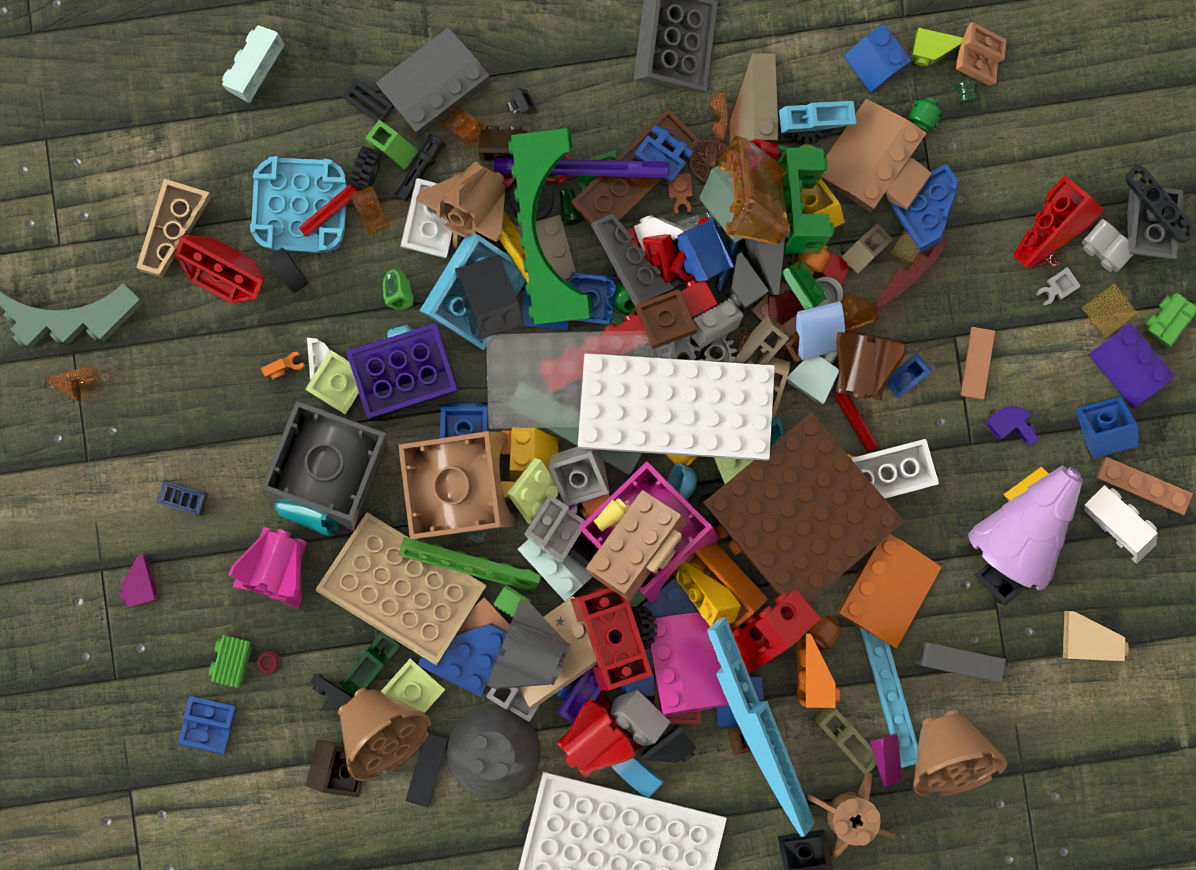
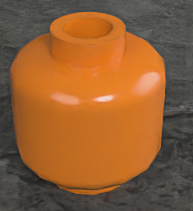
M824 246L819 254H798L796 262L801 260L803 264H806L810 268L812 276L814 273H822L830 257V253L827 250L828 247Z

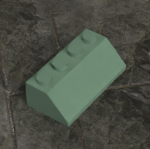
M732 158L721 162L711 170L699 199L734 243L776 221L767 197Z

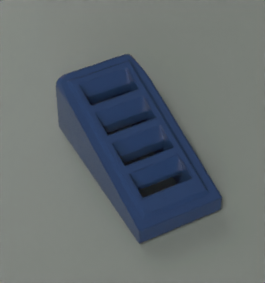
M163 481L156 503L202 516L208 494ZM170 487L172 491L169 501H165L167 489ZM180 490L181 492L178 498L177 504L173 503L176 495V491ZM187 492L189 496L186 506H182L185 493ZM194 495H197L198 497L194 509L190 508L193 497Z

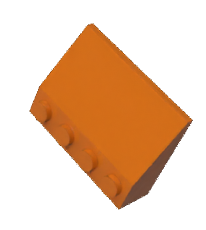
M889 534L870 550L835 614L897 649L942 567L907 543Z
M805 633L797 641V703L806 708H835V702L840 700V690L835 686V681L812 635Z

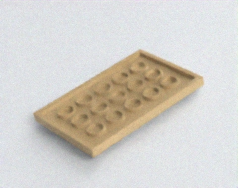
M367 512L317 586L316 592L437 665L487 585L468 574L399 556L403 539L408 537Z

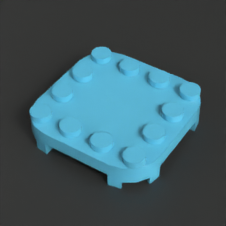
M278 156L268 157L269 159L262 162L253 174L254 188L250 229L256 242L265 249L278 251L282 247L287 252L327 253L338 249L345 234L347 205L309 237L304 236L299 227L348 186L347 177L342 168L333 160L325 158L324 160L278 158Z

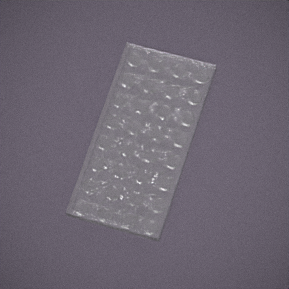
M644 330L489 335L486 338L489 429L579 427L584 354L676 359L675 341L652 349Z

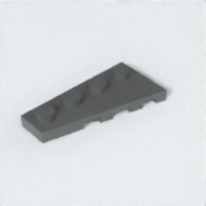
M613 214L596 220L591 224L634 305L659 297L674 289L670 282L666 283L660 276L661 271L656 265L652 266L644 257L646 253L642 248L634 245L631 241L632 236Z

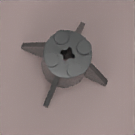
M523 599L519 601L509 626V631L505 636L487 683L489 687L503 689L549 684L554 686L556 679H558L563 666L561 664L571 644L567 643L528 601Z

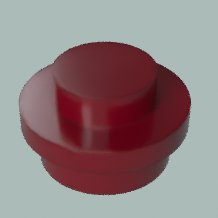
M265 651L257 658V667L263 674H273L280 668V658L273 651Z

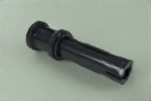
M431 134L427 136L428 141L421 151L418 150V159L406 175L397 192H395L396 196L406 202L413 193L416 179L423 177L428 167L436 163L435 159L441 149L447 146L443 141Z

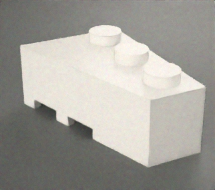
M1104 485L1085 504V512L1105 532L1108 531L1117 540L1116 544L1120 548L1124 546L1134 555L1132 560L1137 564L1156 546L1157 528L1149 520H1142L1134 506L1131 504L1126 505L1121 501L1122 497L1115 489L1111 488L1109 490Z

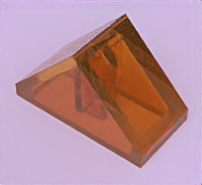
M848 293L840 301L844 314L845 332L879 320V315L870 302L864 298Z

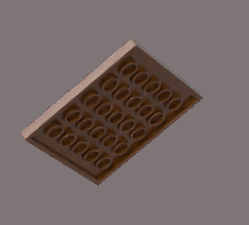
M812 412L770 446L769 461H752L702 503L779 595L784 591L789 594L796 589L807 603L813 600L904 522Z

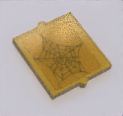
M1115 283L1082 307V310L1091 320V325H1095L1104 338L1138 314L1129 303L1128 296H1124Z

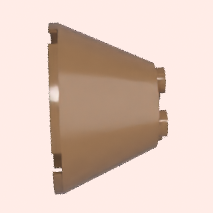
M361 688L356 691L354 698L338 710L348 772L354 779L366 781L378 778L377 773L386 769L391 772L402 765L416 753L429 735L426 730L428 726H431V721L427 714L375 689L367 690L366 688Z
M958 710L949 711L944 717L937 719L928 718L922 722L923 727L920 731L913 782L916 794L929 797V793L938 792L939 797L961 793L993 780L992 774L997 771L1001 774L1006 769L1007 762L1005 757L964 715H960Z

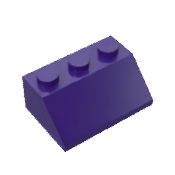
M1131 322L1122 326L1088 354L1132 408H1135L1158 392L1176 377Z

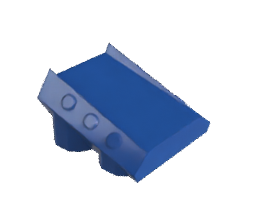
M711 218L677 235L679 250L684 252L687 257L684 262L685 271L688 274L694 275L697 281L708 280V278L734 267V261L715 218Z
M571 272L569 284L584 294L591 293L594 315L592 318L574 321L612 324L614 294L618 277Z

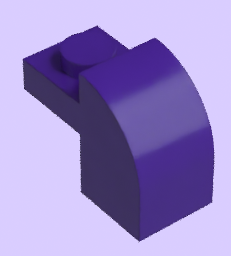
M1010 406L998 410L983 422L998 440L1003 439L1012 430L1017 433L1027 446L1039 440L1036 436L1038 432L1029 422L1026 424L1024 421L1031 414L1020 407Z

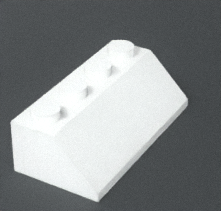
M926 439L851 458L885 499L939 484Z

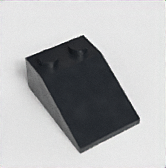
M499 255L455 268L473 336L484 339L524 325L519 302Z

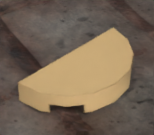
M674 530L646 566L648 570L655 574L658 572V568L663 569L669 563L676 552L673 548L681 541V534Z

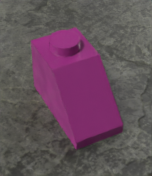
M147 554L137 556L121 584L120 597L123 604H126L127 607L159 600Z

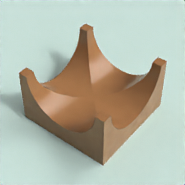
M487 431L399 445L410 539H430L444 535L518 526L517 517L511 514L506 505L500 481V452L503 444L507 443L506 433Z

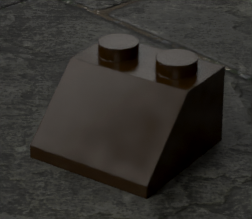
M486 126V129H480L478 149L480 160L494 162L495 158H514L509 152V141H512L511 135L525 134L527 130H523L519 126H511L509 130H499L498 126Z
M317 740L305 786L322 793L359 797L363 781L354 779L348 772L344 744Z

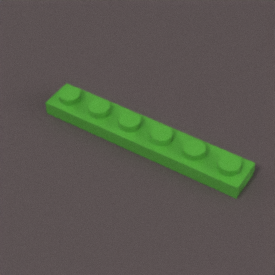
M404 537L399 551V556L530 592H535L541 576L529 569L521 570L507 563L499 564L485 557L470 556L460 550L452 551L445 549L439 544L423 543L419 539Z

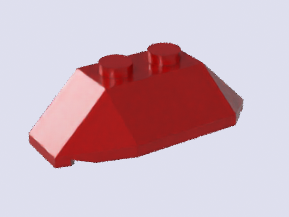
M182 235L180 237L174 257L177 261L179 260L182 269L192 283L231 304L256 300L258 298L265 278L254 259L213 237Z

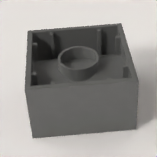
M296 401L261 487L266 500L273 503L276 501L288 502L305 507L337 521L345 529L355 531L388 446L386 433Z

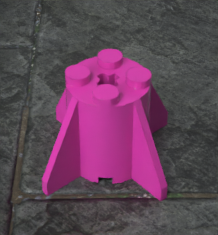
M263 527L260 537L231 566L228 575L235 578L233 587L249 590L260 595L263 593L269 595V598L279 600L295 609H299L302 601L301 559L307 542L299 538H290L291 533L278 529L276 533L272 529Z

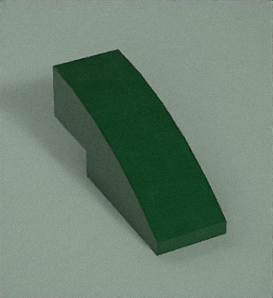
M381 632L339 685L352 696L359 689L367 688L403 644Z

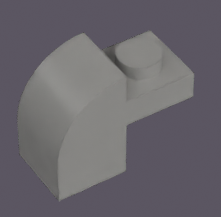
M519 687L491 688L486 696L504 709L514 712L528 722H531L541 705L539 704L534 709L530 708Z

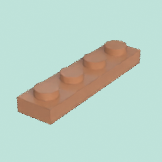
M1104 457L1096 477L1097 480L1180 515H1185L1193 495L1191 492L1108 457Z

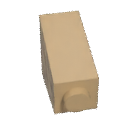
M1064 611L1063 658L1125 661V656H1128L1129 651L1128 642H1125V637L1074 611Z

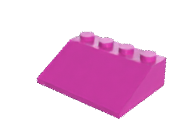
M701 613L656 618L653 623L657 624V628H654L657 635L653 636L655 641L650 643L663 715L670 717L729 705L716 675L721 665L707 632L710 626Z

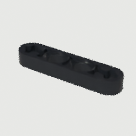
M1135 166L1131 168L1125 177L1127 185L1176 242L1185 243L1190 240L1195 234V227L1145 167ZM1140 173L1142 175L1140 181L1135 182L1133 180L1134 174ZM1147 182L1150 184L1143 190L1140 189L1143 184L1145 185ZM1149 189L1157 191V201H1150L1147 198V191ZM1164 207L1172 209L1174 214L1172 219L1168 220L1163 217L1162 209ZM1179 218L1180 221L1172 227L1170 224ZM1186 227V233L1180 236L1178 233L1180 228Z

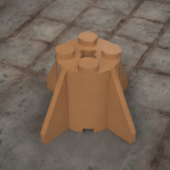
M473 162L463 173L421 191L416 197V200L436 210L439 219L441 217L444 218L446 221L445 226L453 232V247L456 249L464 237H467L469 234L473 236L478 232L496 242L501 236L505 200V186L503 182L505 180L500 173L492 172L488 168L483 167L479 162Z
M870 772L865 775L858 793H843L836 796L831 803L810 794L806 797L827 810L828 824L838 836L830 853L831 860L833 861L849 844L854 846L867 845L877 834L889 838H894L895 836L894 833L880 827V813L875 805L869 801L873 776ZM857 816L854 822L850 821L851 817L855 818Z

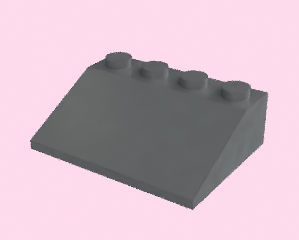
M644 0L634 81L654 86L707 92L718 1Z
M448 27L377 81L376 85L414 134L420 137L491 81L489 74Z

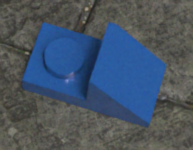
M916 353L894 371L886 385L899 399L927 376L932 369Z

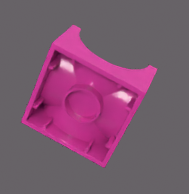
M646 462L579 529L600 549L617 524L602 532L593 520L601 514L611 500L615 501L617 498L629 509L642 490L682 516L685 525L679 532L681 534V541L673 548L676 551L663 569L658 568V572L655 574L650 572L638 589L653 604L659 598V592L666 580L688 557L706 545H714L720 538L714 528Z

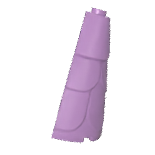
M1062 465L1030 485L1027 491L1007 502L1001 509L976 524L968 534L971 544L975 549L980 547L983 551L982 557L1010 579L1029 588L1034 584L1037 585L1036 588L1038 590L1045 589L1053 578L1060 550L1064 545L1069 521L1074 516L1082 485L1081 474L1071 467L1067 469Z

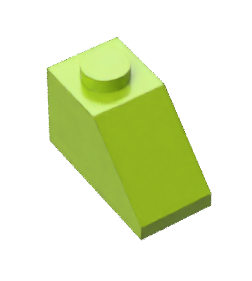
M918 28L915 33L910 59L919 66L933 65L960 48L963 38Z

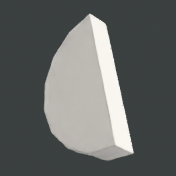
M307 338L310 380L330 351L325 343L316 338Z

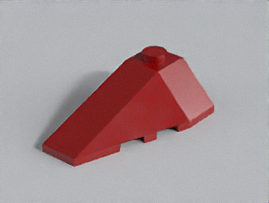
M1065 175L1048 192L1044 208L1041 212H1037L1034 217L1036 219L1034 226L1026 232L1013 255L1028 269L1086 230L1104 211L1090 195Z

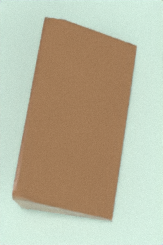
M910 157L886 191L887 201L908 210L932 173Z

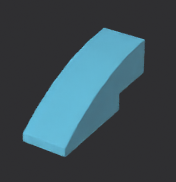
M853 101L818 102L800 106H785L779 110L781 134L824 130L856 124Z

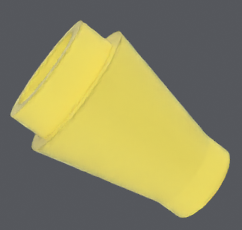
M619 498L615 501L611 500L601 514L593 521L603 532L605 529L619 523L628 508Z

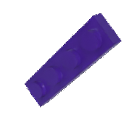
M609 633L610 642L613 644L618 643L617 640L619 638ZM592 668L579 677L557 712L572 723H574L582 706L590 699L595 701L601 691Z

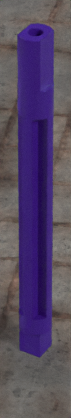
M495 158L494 172L512 174L511 167L514 164V158ZM561 159L550 175L668 178L670 164L663 161Z

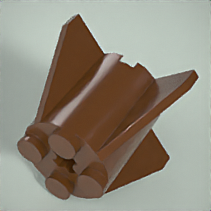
M845 329V332H838L836 352L838 353L839 376L835 391L849 394V391H851L853 397L866 399L868 395L870 399L882 400L884 386L906 355L908 345L902 344L903 340L866 335V333Z

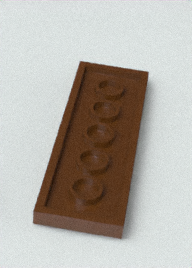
M668 108L615 160L640 161L634 157V154L647 136L654 140L658 138L651 132L655 124L662 129H668L670 131L669 134L679 141H685L687 143L686 146L690 149H693L701 140ZM666 142L661 144L672 153L675 149ZM683 154L679 155L681 159L685 157ZM597 176L571 201L570 205L590 225L610 214H613L620 221L663 178Z

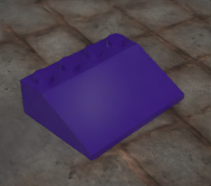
M436 323L346 351L366 417L369 420L458 392Z

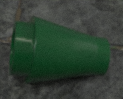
M573 190L561 191V220L567 226L582 222V216L570 205L571 201L575 198Z

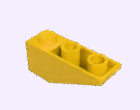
M684 561L676 575L677 582L684 589L711 627L719 618H727L728 623H733L741 605L731 591Z

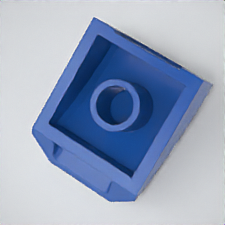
M449 403L441 406L440 438L488 431L487 405L481 403Z

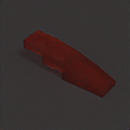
M942 239L941 242L934 245L928 256L920 252L907 271L899 267L872 309L875 311L879 310L912 286L936 261L948 242Z

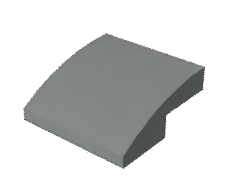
M549 494L524 535L562 563L582 532L579 527L585 520L568 510L569 507Z

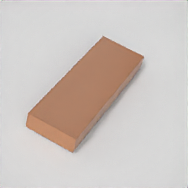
M971 327L960 392L962 397L984 400L995 335L994 330Z

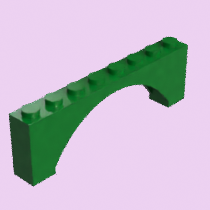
M564 128L511 135L512 141H509V152L514 156V164H512L511 168L512 176L517 180V188H515L514 194L516 202L520 204V212L517 213L519 226H522L523 229L520 243L526 253V259H523V267L529 277V282H526L527 295L531 296L532 305L529 306L530 319H534V324L592 318L594 315L591 293L584 294L577 290L554 270L541 248L536 229L537 204L544 183L559 161L568 153L574 152L571 129Z

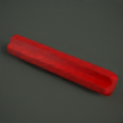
M348 185L299 227L300 231L304 236L309 237L358 196L357 190L352 185Z
M835 392L834 397L866 451L870 452L877 448L878 443L850 396Z

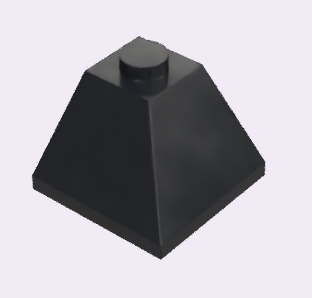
M676 725L659 738L656 743L643 750L641 756L644 760L678 763L682 760L685 763L695 755L693 751L696 747L681 727Z
M825 830L808 832L805 837H801L799 833L778 836L784 870H833Z

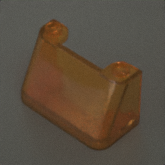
M736 135L718 160L719 170L731 172L734 202L729 208L730 212H733L734 215L732 222L726 223V234L779 245L790 231L782 181L783 169L779 162L746 137Z

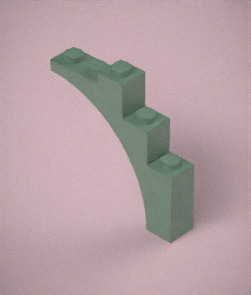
M124 283L106 297L92 304L69 310H44L30 307L15 301L0 289V306L6 311L3 315L12 324L17 322L10 329L15 334L13 339L22 347L26 345L31 348L50 330L49 335L57 343L63 342L69 345L86 327L88 328L85 331L94 340L99 338L105 342L144 303Z

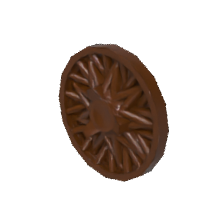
M705 140L698 143L692 149L693 153L689 157V166L692 173L699 180L706 182L711 170L721 162L731 159L732 155L722 142Z

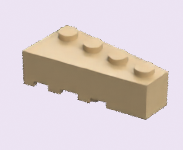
M167 179L163 180L136 267L140 272L163 278L175 258L174 253L182 235H189L212 198L209 192Z

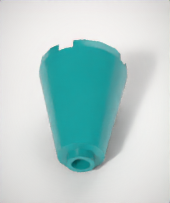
M275 502V510L280 517L325 536H333L334 534L331 532L337 531L340 523L318 512L288 502Z

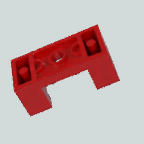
M609 587L570 599L577 622L584 621L598 664L592 667L599 690L609 691L653 675L630 603L627 599ZM612 630H617L620 633V640L616 644L611 643L609 640V633Z
M796 589L789 594L784 591L774 600L777 604L773 608L769 605L759 615L752 614L744 621L746 626L743 629L739 626L732 632L749 674L789 649L821 619ZM750 633L754 636L755 640L751 638Z

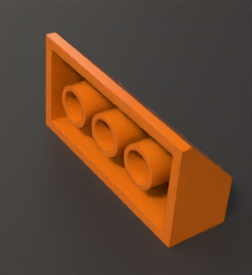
M717 543L700 548L685 560L693 567L728 588L741 605L735 621L729 623L731 631L754 614L768 599ZM679 567L672 573L675 577L678 573Z

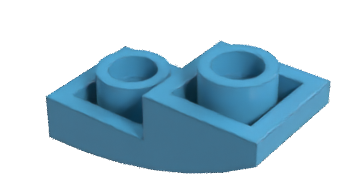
M636 755L629 761L611 766L629 785L647 798H650L664 783L650 765H644Z

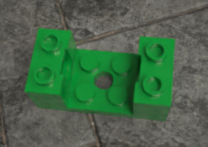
M786 148L775 166L780 223L787 224L783 254H819L824 246L827 245L829 239L833 237L834 224L830 223V214H803L804 201L800 198L802 189H813L816 181L820 180L824 171L827 170L828 161L827 157H824L823 148Z

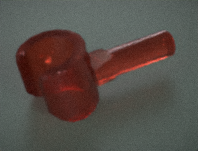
M1063 252L1052 253L1049 258L1039 261L1032 268L1049 264L1053 266L1064 264L1065 261L1059 263L1055 261V256Z

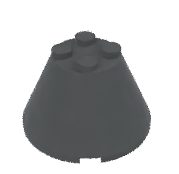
M483 705L467 712L452 728L446 748L447 763L456 782L467 792L480 798L502 799L516 794L531 781L540 761V742L536 730L530 722L514 712L504 709L500 705Z

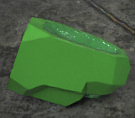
M396 268L388 271L383 281L385 303L395 310H405L413 306L414 299L410 281L402 270Z

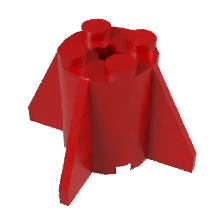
M604 690L600 691L595 701L590 699L582 706L569 732L557 741L558 746L567 754L564 757L567 764L571 768L577 767L585 778H588L596 770L629 761L636 755L635 750L643 746L635 742L633 735L616 723V719L611 715L612 706Z

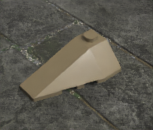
M752 54L729 122V146H749L753 139L777 143L778 111L775 54Z

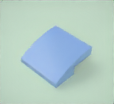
M840 301L797 312L796 332L800 336L798 355L802 360L837 351V333L845 332L844 314Z

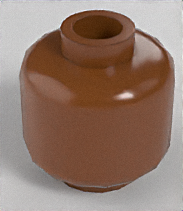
M827 615V617L819 616L821 619L807 633L812 635L819 651L832 649L842 633L841 628L838 626L839 621L831 615Z

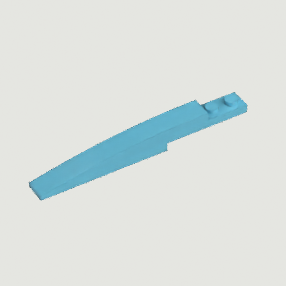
M719 618L707 630L721 665L716 675L734 717L766 780L799 835L805 837L815 824L769 704L767 701H759L727 618Z

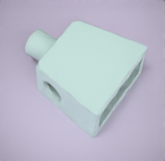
M835 351L805 359L787 377L786 382L821 406L825 402L839 373V369L832 365L838 353Z

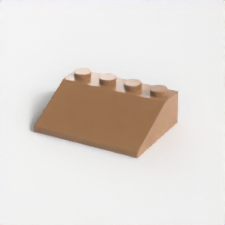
M866 99L855 114L856 124L845 128L826 155L828 166L821 179L871 213L922 141L926 132L909 120Z

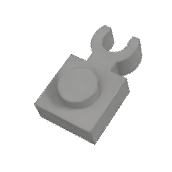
M1067 267L1047 281L1050 285L1049 288L1043 287L1039 289L1036 295L1038 296L1042 293L1048 295V300L1043 303L1046 306L1053 302L1055 295L1061 300L1078 289L1080 284Z

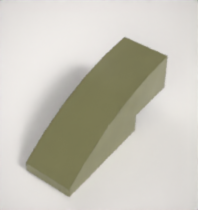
M824 708L813 719L865 775L877 765L872 747L836 708Z

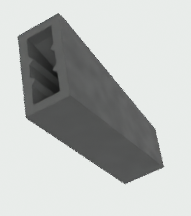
M922 641L918 643L914 663L996 682H1002V678H1006L1008 664H1005L1006 659Z

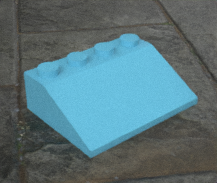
M469 234L467 237H464L420 311L484 350L492 336L480 339L472 335L455 268L499 255L516 297L525 284L526 279L509 255L478 234L473 236Z

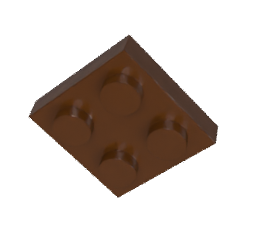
M679 289L635 305L636 313L652 349L697 333V328Z

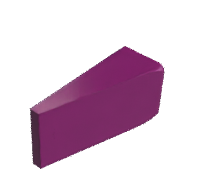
M897 733L870 741L883 786L887 787L902 781Z

